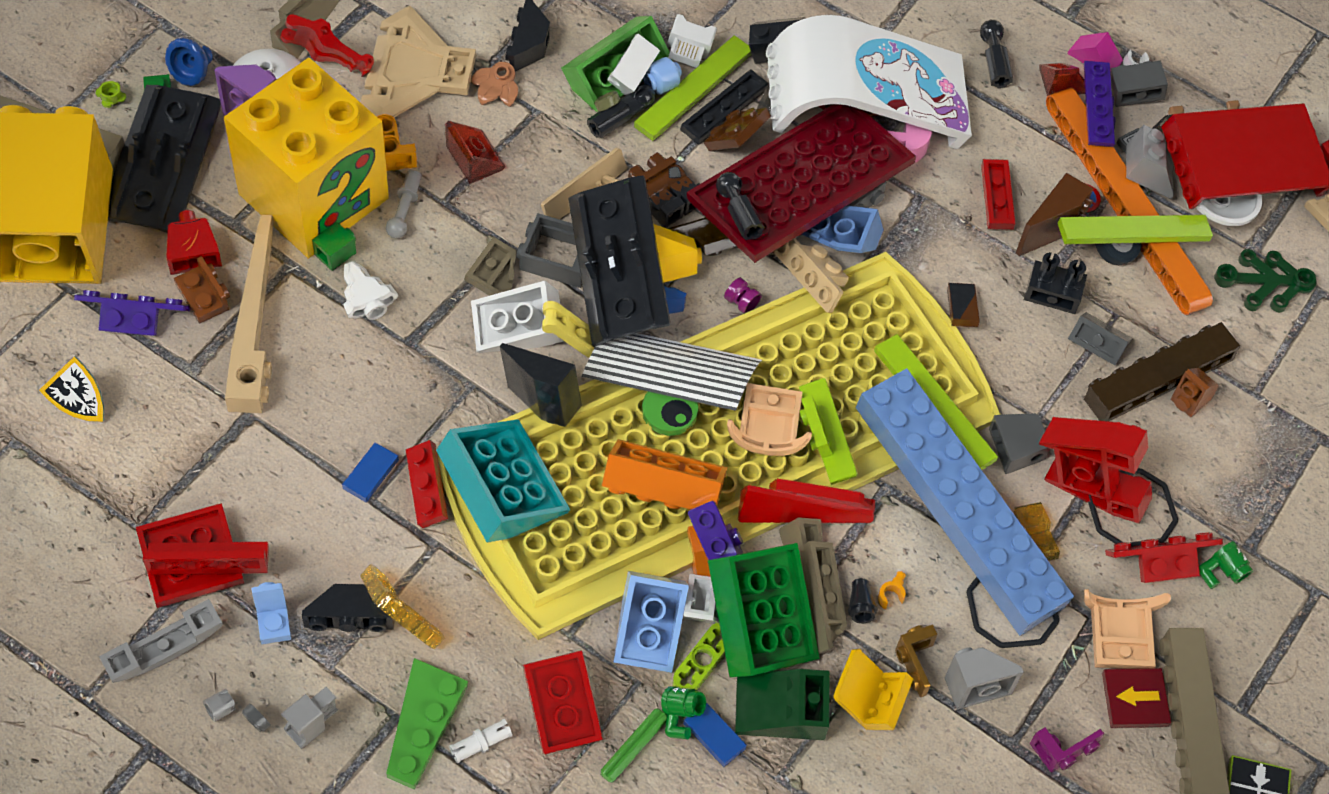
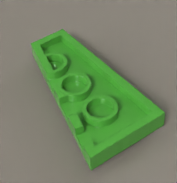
M414 658L386 772L387 778L415 790L468 687L467 680Z

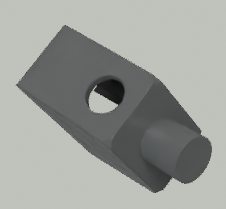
M1036 413L994 415L989 431L1005 474L1015 472L1046 459L1050 448L1039 445V442L1047 427H1043L1041 419Z

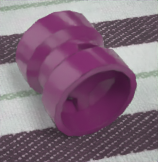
M739 277L728 287L724 298L728 302L738 305V310L745 314L754 310L760 302L762 294L756 289L749 288L748 283Z

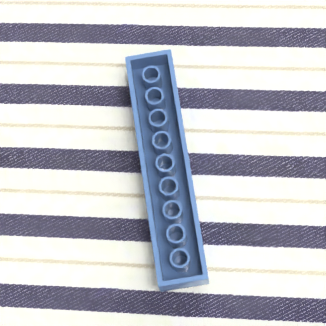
M906 368L863 392L855 408L1018 635L1021 636L1055 613L1063 610L1073 599L1074 595L909 370Z

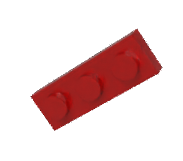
M983 159L981 170L987 228L1013 230L1016 223L1009 160Z
M428 440L405 449L417 525L425 528L448 519L436 444Z

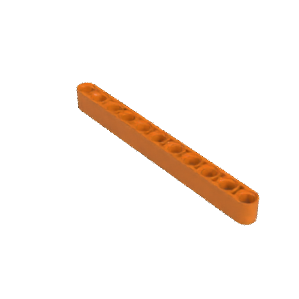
M1069 88L1047 96V110L1116 215L1159 216L1139 184L1126 178V165L1114 147L1088 145L1086 106L1073 88ZM1178 242L1142 243V254L1184 315H1189L1212 305V294Z

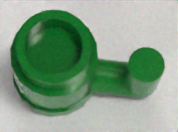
M1235 541L1226 544L1215 552L1210 559L1199 565V575L1210 589L1215 588L1220 583L1211 572L1218 566L1227 578H1231L1234 584L1243 581L1254 570Z
M669 686L664 690L661 698L662 711L667 715L666 736L677 739H689L691 737V729L678 726L679 716L690 718L701 716L704 713L706 697L702 692L676 686Z

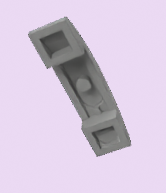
M208 599L182 613L184 618L131 646L126 642L99 656L113 683L123 681L160 667L191 650L211 636L223 625L211 601Z

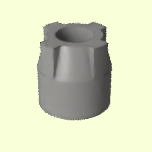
M227 689L203 701L209 716L214 722L236 710V704Z

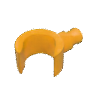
M898 571L892 581L884 583L880 588L878 603L885 610L888 601L884 593L887 591L895 592L901 604L904 602L906 592L903 587V580L906 574L902 571Z

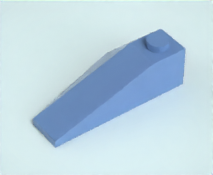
M845 206L801 235L838 251L865 253L876 250L884 229L878 209Z

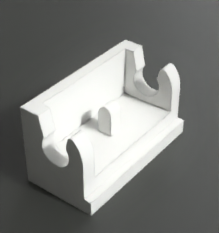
M636 34L607 80L624 95L634 92L660 50L640 34Z

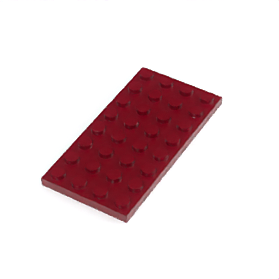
M833 104L687 192V199L756 263L913 165L916 155L862 109L848 105ZM733 172L742 180L740 193L750 198L765 226L759 238L746 241L741 236L728 210L730 199L723 197L716 188L717 179L723 173Z

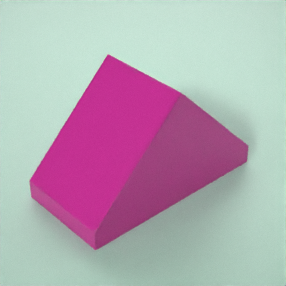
M1108 32L1080 36L1067 53L1082 63L1084 61L1110 63V71L1111 68L1118 67L1123 62Z

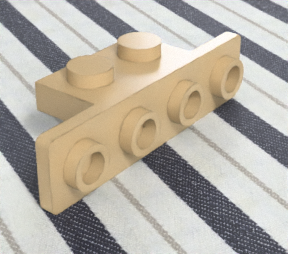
M616 147L541 203L544 215L561 219L570 212L569 197L579 192L619 181L615 178L627 170L622 150Z
M794 238L773 251L827 313H832L843 294L839 286L844 287L849 277L841 270V265L831 259L827 254V250L820 245H801Z

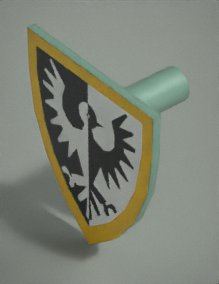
M76 356L39 389L53 405L72 417L86 421H104V403L99 386L87 367Z

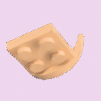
M747 383L740 430L735 426L733 420L729 419L727 422L731 438L745 450L762 455L786 456L802 450L812 437V433L807 432L804 436L796 439L802 392Z
M1085 589L1084 602L1091 609L1095 667L1118 669L1155 668L1152 611L1167 605L1171 600V595L1164 593L1143 599H1110L1094 595L1089 589Z

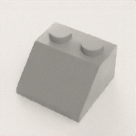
M1143 124L1126 145V178L1171 199L1174 196L1173 161L1167 149L1165 136L1158 129H1152Z
M968 647L959 650L954 655L945 675V681L956 709L959 710L1012 695L1023 674V669L1021 666L983 647L974 650Z

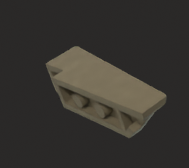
M288 0L278 10L280 23L270 30L272 47L285 51L298 59L305 48L293 43H284L280 38L282 30L287 28L285 21L288 15L294 14L312 21L320 18L326 20L340 0Z

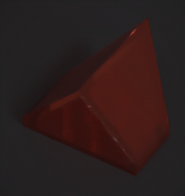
M1066 63L1039 64L1047 96L1069 88H1073L1078 95L1085 94L1084 78L1079 73L1078 67Z

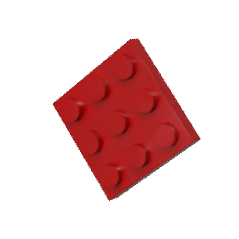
M222 503L135 527L142 554L143 551H148V543L233 542ZM242 574L148 575L157 608L244 584Z

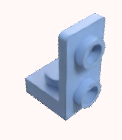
M265 582L258 587H253L252 596L257 611L261 645L291 640L288 610L282 584Z

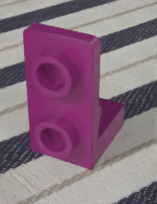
M1046 727L1035 733L1030 745L1052 773L1058 768H1061L1062 771L1068 769L1077 761L1076 757L1082 753L1088 756L1095 752L1101 746L1099 742L1104 732L1099 729L1063 751L1059 739L1054 734H1050Z

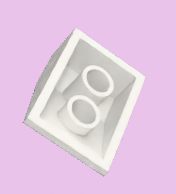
M541 281L472 300L476 352L500 351L502 343L522 349H530L563 342L555 334L546 333L542 330V321L545 319L543 304L547 301H555L560 304L559 290L548 282Z

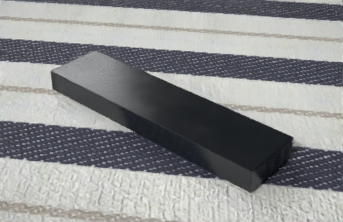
M750 69L683 122L680 130L695 143L701 144L711 136L710 132L726 121L728 114L735 110L742 111L767 91L769 83Z

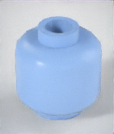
M668 57L660 58L651 64L643 77V82L645 85L652 87L656 94L662 95L679 86L680 76L682 75L681 67L677 62H673Z

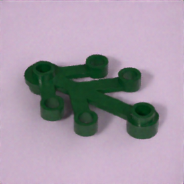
M1245 249L1241 252L1238 258L1239 263L1244 267L1252 266L1259 273H1240L1234 266L1222 264L1214 274L1216 284L1222 288L1230 287L1234 283L1263 285L1255 293H1250L1245 299L1244 306L1249 311H1257L1262 301L1278 286H1289L1282 295H1275L1270 303L1273 311L1277 313L1284 312L1289 301L1299 292L1310 293L1317 284L1316 275L1312 270L1308 268L1297 270L1284 260L1278 251L1274 250L1267 253L1264 262L1256 256L1253 250ZM1278 267L1286 275H1279L1273 269ZM1250 300L1255 301L1257 304L1251 303Z

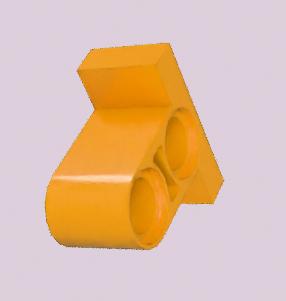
M388 114L378 115L377 118L382 121L386 171L416 168L415 143L400 145L395 118Z

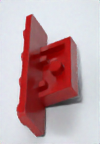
M1212 532L1195 534V539L1186 540L1185 536L1168 537V542L1159 543L1158 539L1142 540L1139 546H1131L1130 542L1114 544V549H1106L1105 553L1106 556L1113 558L1138 555L1141 582L1148 583L1200 576L1197 548L1222 545L1223 539L1213 537Z

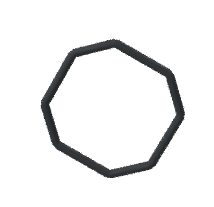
M1138 468L1135 474L1140 473L1163 488L1173 519L1162 537L1158 538V542L1163 543L1178 523V516L1168 485L1164 481L1144 469ZM1119 470V472L1124 473V474H1128V475L1133 474V473H1130V472H1126V471H1123V470ZM1089 495L1090 502L1088 504L1096 531L1115 544L1124 543L1101 528L1091 495ZM1141 541L1130 542L1131 546L1141 545Z
M976 577L967 588L966 594L974 629L999 648L1041 645L1059 624L1057 612L1053 615V622L1040 639L1002 643L979 626L972 591L980 580Z

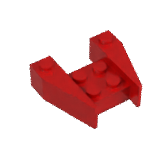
M1053 417L1039 442L1041 446L1054 449L1055 460L1044 480L1087 503L1090 502L1089 495H1091L1095 507L1113 516L1140 524L1152 500L1151 482L1140 476L1134 477L1121 473L1119 469L1133 474L1136 473L1148 450L1147 430L1141 429L1136 425H1127L1120 422Z

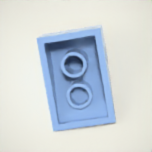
M628 571L622 599L614 663L672 673L689 588L686 581Z

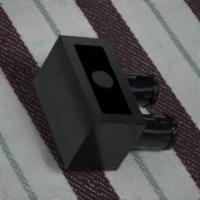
M1052 252L1046 253L1042 258V262L1035 260L1029 276L1024 300L1076 314L1087 274H1084L1086 265L1083 261H1080L1079 266L1076 267L1078 260H1073L1070 262L1068 269L1058 267L1060 263L1059 256L1054 253L1051 260Z

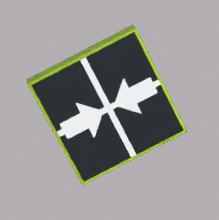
M1233 755L1229 758L1227 780L1230 794H1289L1291 769Z

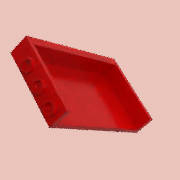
M1305 103L1173 114L1161 126L1167 142V149L1175 166V173L1179 178L1183 196L1187 201L1189 209H1194L1204 199L1313 189L1316 197H1320L1329 190V169Z

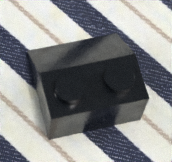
M797 17L759 21L751 24L749 47L754 63H768V58L766 57L768 45L773 43L787 27L806 18Z

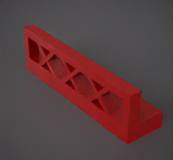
M268 542L148 543V551H143V562L148 575L268 573Z

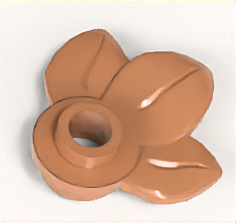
M498 62L492 68H481L471 78V83L479 86L478 99L481 105L490 103L499 97L505 105L510 107L518 95V86L514 82L515 70L508 62ZM500 71H506L504 76L498 75Z

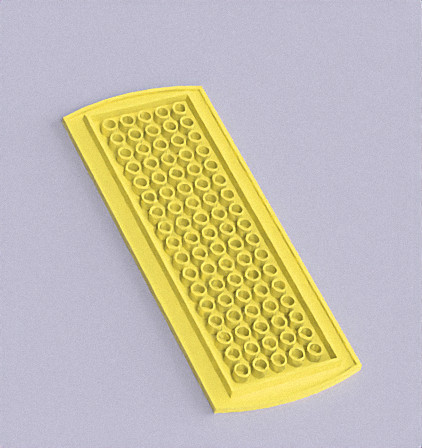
M884 252L843 270L849 279L844 287L839 286L843 294L832 313H827L805 288H802L681 341V343L761 359L762 361L758 364L748 381L751 384L800 391L799 386L825 378L858 473L856 477L831 485L823 459L818 449L812 450L810 442L802 450L786 456H769L745 450L735 443L729 434L727 422L729 419L733 420L735 426L740 430L746 387L736 411L697 402L698 414L693 426H690L686 429V432L680 435L667 436L652 430V427L648 423L646 424L643 419L642 404L648 391L592 380L579 386L582 406L566 427L541 420L530 408L498 421L519 419L570 508V511L565 515L510 539L487 543L438 455L443 490L453 519L471 556L490 586L511 613L539 640L622 601L628 571L670 578L692 567L693 554L687 534L688 527L693 526L688 515V511L691 509L683 507L672 509L666 507L664 502L656 500L651 502L637 499L636 495L626 492L625 494H615L610 492L607 487L602 486L609 453L618 439L728 467L717 507L725 525L730 523L733 529H738L743 543L784 524L740 523L738 521L741 490L747 485L769 489L770 483L779 478L854 491L898 470V466L855 408L863 392L894 376L874 352L876 345L896 334L904 341L977 432L989 427L994 415H1000L990 386L971 349L957 327L951 326V319L937 301L911 273L887 252ZM802 400L800 410L804 409ZM800 414L796 439L804 436L807 432L812 433L810 425H804Z

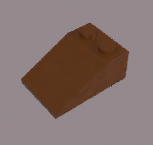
M1066 173L1026 223L1015 254L1022 256L1062 239L1058 226L1060 217H1087L1085 213L1093 202L1090 196L1094 188Z

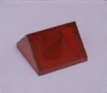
M447 121L445 124L446 147L469 184L504 170L506 166L482 129Z

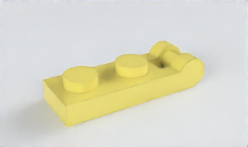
M555 301L545 302L543 304L545 319L542 321V330L546 333L555 334L580 353L590 358L595 347L592 346L589 325Z

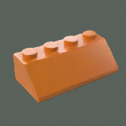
M618 439L609 453L602 486L607 487L610 492L615 494H625L626 492L636 495V498L642 501L651 502L656 500L664 502L666 507L672 509H680V507L694 509L712 500L718 505L728 467Z

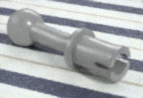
M416 170L407 171L402 187L397 191L400 202L395 217L389 219L386 224V232L392 238H401L407 232L405 218L410 203L415 202L418 198L417 190L422 177L421 173Z

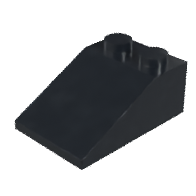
M502 343L500 351L508 388L541 420L566 427L582 406L575 364Z

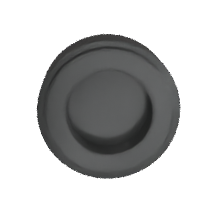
M248 704L242 710L243 716L260 733H263L271 726L267 719L252 704Z

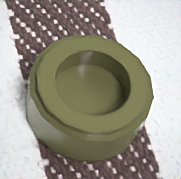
M611 91L597 98L594 104L598 111H603L614 106L621 99L617 91Z

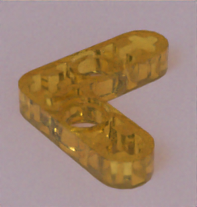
M370 564L361 573L360 576L372 600L383 612L432 649H436L445 639V636L432 623L399 599L390 580L382 571Z

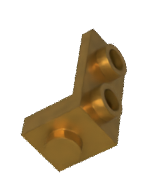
M933 624L926 627L918 625L909 629L906 634L900 636L895 648L899 662L905 664L908 674L913 678L911 688L917 690L920 698L927 695L930 683L915 652L934 645L938 634Z

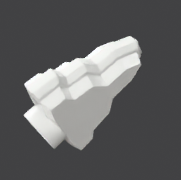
M355 261L344 264V280L347 284L344 291L347 300L344 303V309L348 318L358 319L366 316L369 320H375L382 317L387 311V306L392 304L398 297L397 292L391 284H384L379 277L370 276L365 267Z

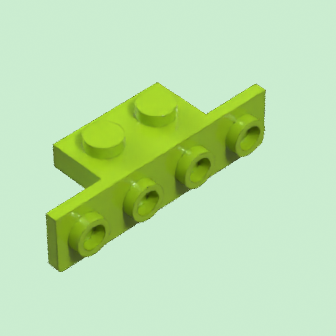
M821 378L799 386L802 392L801 400L804 409L799 410L804 425H810L812 437L809 441L812 450L818 449L831 485L856 477L858 473L826 379Z

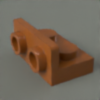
M202 256L197 258L198 267L174 278L175 285L188 306H190L199 324L228 311L227 299L230 298L225 284L217 282L216 278H218L215 268L211 263L206 264Z

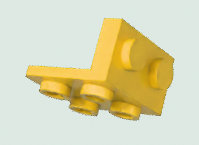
M852 649L834 692V700L866 730H894L913 678L907 672H883L860 649Z

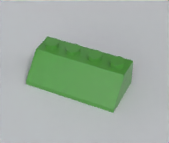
M652 16L633 18L561 67L572 90L596 112L599 111L594 101L600 96L611 91H617L619 97L624 95L607 79L616 68L636 34H640L660 50L654 61L669 56L670 52Z

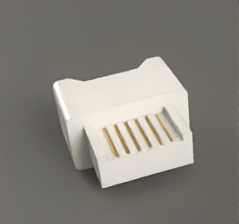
M677 14L667 42V46L671 47L668 58L697 68L701 58L707 59L717 28L714 26L705 28L686 21L683 15Z

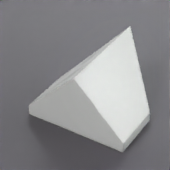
M689 574V588L683 619L713 624L719 623L711 577Z

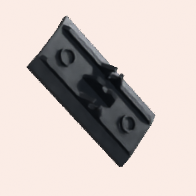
M146 85L112 178L108 221H118L158 229L168 233V225L170 223L179 222V213L187 208L221 109L219 98L161 85Z
M644 175L629 177L579 192L569 197L592 346L595 347L610 340L645 330L671 326Z

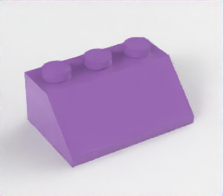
M257 64L217 67L214 71L223 117L277 80L275 75L269 70L262 69Z

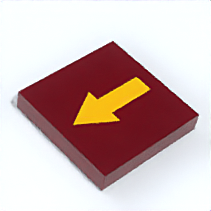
M1162 668L1103 670L1102 677L1110 728L1170 726L1171 719Z

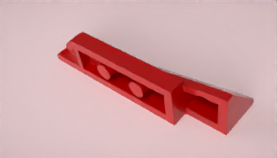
M777 478L770 483L769 489L747 485L741 490L738 521L740 523H790L797 518L821 519V523H871L874 519L876 500L864 498V494L857 491Z

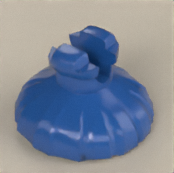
M177 38L171 41L166 48L165 63L173 78L186 86H195L204 80L207 75L208 64L213 60L212 51L206 46L201 48L197 42L188 38Z

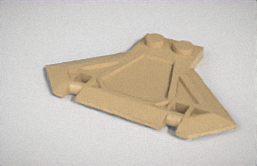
M410 5L381 22L380 30L387 31V33L377 37L373 52L374 64L368 72L365 89L371 90V94L362 95L361 103L376 117L388 114L395 118L438 92L468 95L477 56L476 49L447 46Z

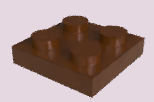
M750 108L746 111L735 110L726 116V121L722 125L717 126L710 132L711 136L704 144L708 151L739 148L771 117V114L767 108Z

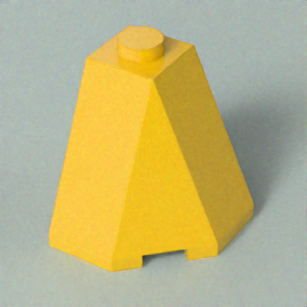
M653 224L663 282L697 274V264H702L701 248L696 247L694 238Z

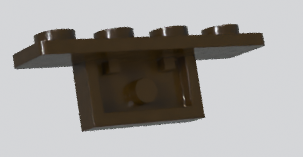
M706 217L668 228L669 230L694 238L696 247L701 248L702 253L708 256L719 255L722 253V250L728 248H738Z

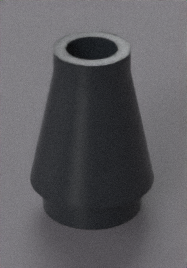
M863 578L855 579L852 582L848 609L852 620L860 624L873 621L877 613L869 581Z

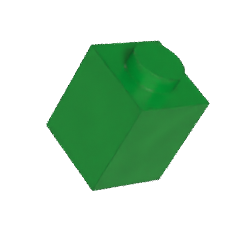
M336 222L312 240L314 255L333 271L357 253L356 237L349 228H343Z

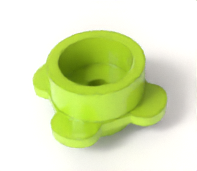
M114 81L104 82L95 92L96 96L101 98L102 106L105 108H110L112 105L126 100V94L121 92L120 84Z

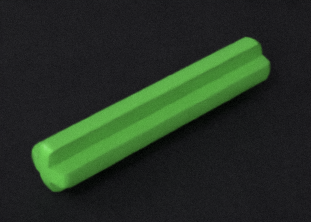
M658 708L654 709L601 769V776L610 783L614 782L666 723V714Z

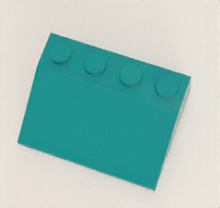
M519 419L450 429L436 449L487 543L510 539L565 515L570 511L568 504Z

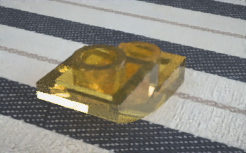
M1042 503L1014 507L1016 518L1047 560L1059 559L1060 550L1050 532L1051 521Z

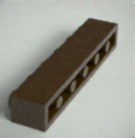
M1222 322L1214 326L1207 325L1191 337L1189 335L1182 337L1175 345L1170 347L1163 346L1148 358L1143 356L1125 369L1120 367L1104 379H1095L1088 385L1084 401L1099 421H1111L1176 389L1182 376L1188 369L1200 368L1206 374L1233 361L1241 346Z

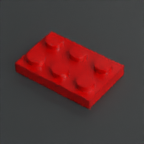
M582 650L522 665L542 754L603 740Z

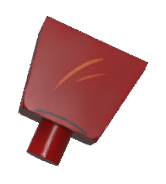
M192 210L180 212L179 222H173L168 225L166 258L170 275L185 273L198 267L197 258L201 256L206 264L211 263L214 268L222 267L219 248L206 218L196 219L195 212Z

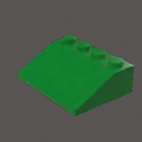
M798 543L708 560L730 678L753 676L820 659Z

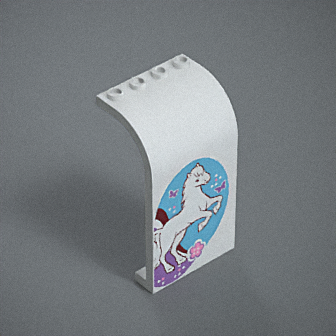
M837 15L814 16L793 23L783 30L773 43H770L767 47V76L770 84V118L772 119L773 131L782 133L798 115L808 109L821 105L842 104L947 135L949 147L958 149L972 136L962 54Z

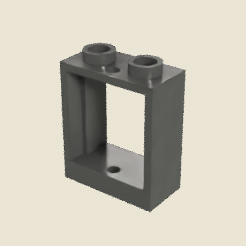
M537 213L534 222H529L525 233L527 239L525 243H520L517 250L516 258L520 259V270L581 288L582 280L578 256L572 267L533 256L541 235L576 245L572 223Z

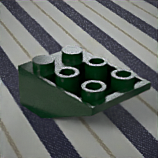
M793 669L737 677L735 733L737 735L825 740L829 729L830 671Z

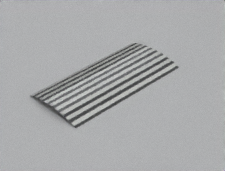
M635 333L596 346L581 377L736 411L751 375L762 360Z

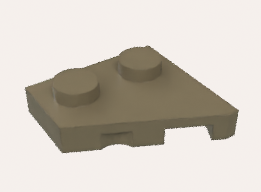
M493 236L466 273L464 280L489 296L512 290L516 250Z

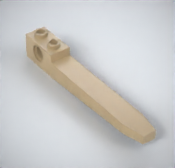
M261 215L255 235L231 348L225 393L228 412L262 413L263 403H268L269 387L265 385L266 378L271 379L272 363L267 362L265 351H259L272 247V215ZM248 380H254L251 383H244Z

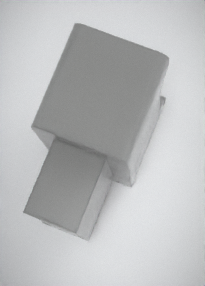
M327 687L311 699L305 694L281 713V716L288 721L284 727L285 732L301 749L325 731L324 721L338 711L335 704L336 697Z

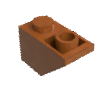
M1200 368L1188 369L1182 376L1170 400L1175 403V406L1180 411L1192 417L1213 398L1219 385Z

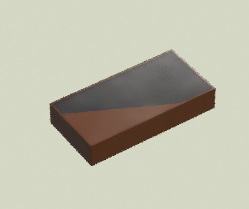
M948 283L947 294L951 326L978 327L980 319L975 284Z

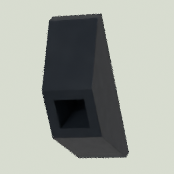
M525 0L524 7H519L517 22L519 24L518 27H513L511 34L513 44L512 46H507L505 60L509 61L514 67L515 72L543 59L550 40V21L533 0Z
M333 584L302 610L304 628H309L313 631H324L326 628H337L345 632H352L356 629H369L372 632L394 630L392 611L365 584Z

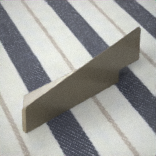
M797 518L779 529L783 545L798 543L818 652L821 655L833 649V642L838 635L844 632L848 625L833 543L822 542L821 519Z

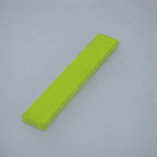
M732 36L680 82L679 86L671 89L634 121V128L654 141L752 55L749 45L737 36Z
M1206 215L1060 217L1058 221L1064 244L1210 241L1213 237Z
M898 334L875 346L874 352L893 375L906 368L909 370L981 470L997 461L998 456Z

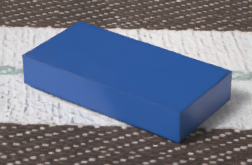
M375 442L343 482V490L367 502L397 464L399 456Z
M707 702L705 711L701 716L687 717L684 720L683 724L685 727L691 729V733L723 767L746 749L747 745Z

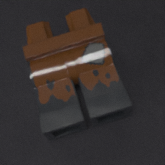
M657 152L650 156L647 161V166L650 168L648 171H645L640 165H636L629 170L628 178L644 175L651 214L662 227L667 228L683 218V214L686 216L697 209L687 199V192L700 183L695 184L686 175L683 168L676 164V160L672 156L666 159Z

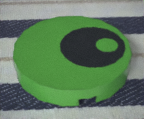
M648 392L642 404L643 419L646 424L648 423L652 427V430L659 434L667 436L680 435L695 423L698 414V404L694 401Z

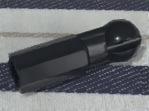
M990 19L981 25L980 36L984 42L989 44V48L985 50L991 86L1005 88L1010 83H1013V76L1007 47L1000 45V40L1004 35V27L1001 22Z
M645 84L638 85L634 92L623 97L614 106L599 111L588 118L587 125L591 133L596 138H602L630 120L633 115L642 109L650 108L656 99L653 88Z
M733 172L721 174L717 179L716 188L723 197L730 199L728 210L741 236L746 241L759 238L765 226L750 198L746 195H741L742 180Z

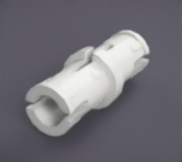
M502 719L500 722L481 731L477 729L473 731V735L453 745H449L452 756L455 755L454 760L456 763L480 751L485 753L489 751L488 747L508 737H512L510 727H506V720Z

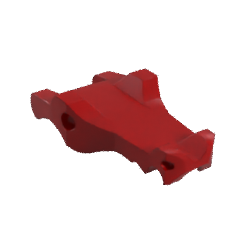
M290 14L286 18L285 24L287 28L282 30L281 40L284 43L303 46L314 61L339 63L343 67H347L350 72L359 70L362 74L361 77L365 76L374 64L373 56L370 54L361 56L343 44L333 34L330 23L320 18L312 21L294 14Z

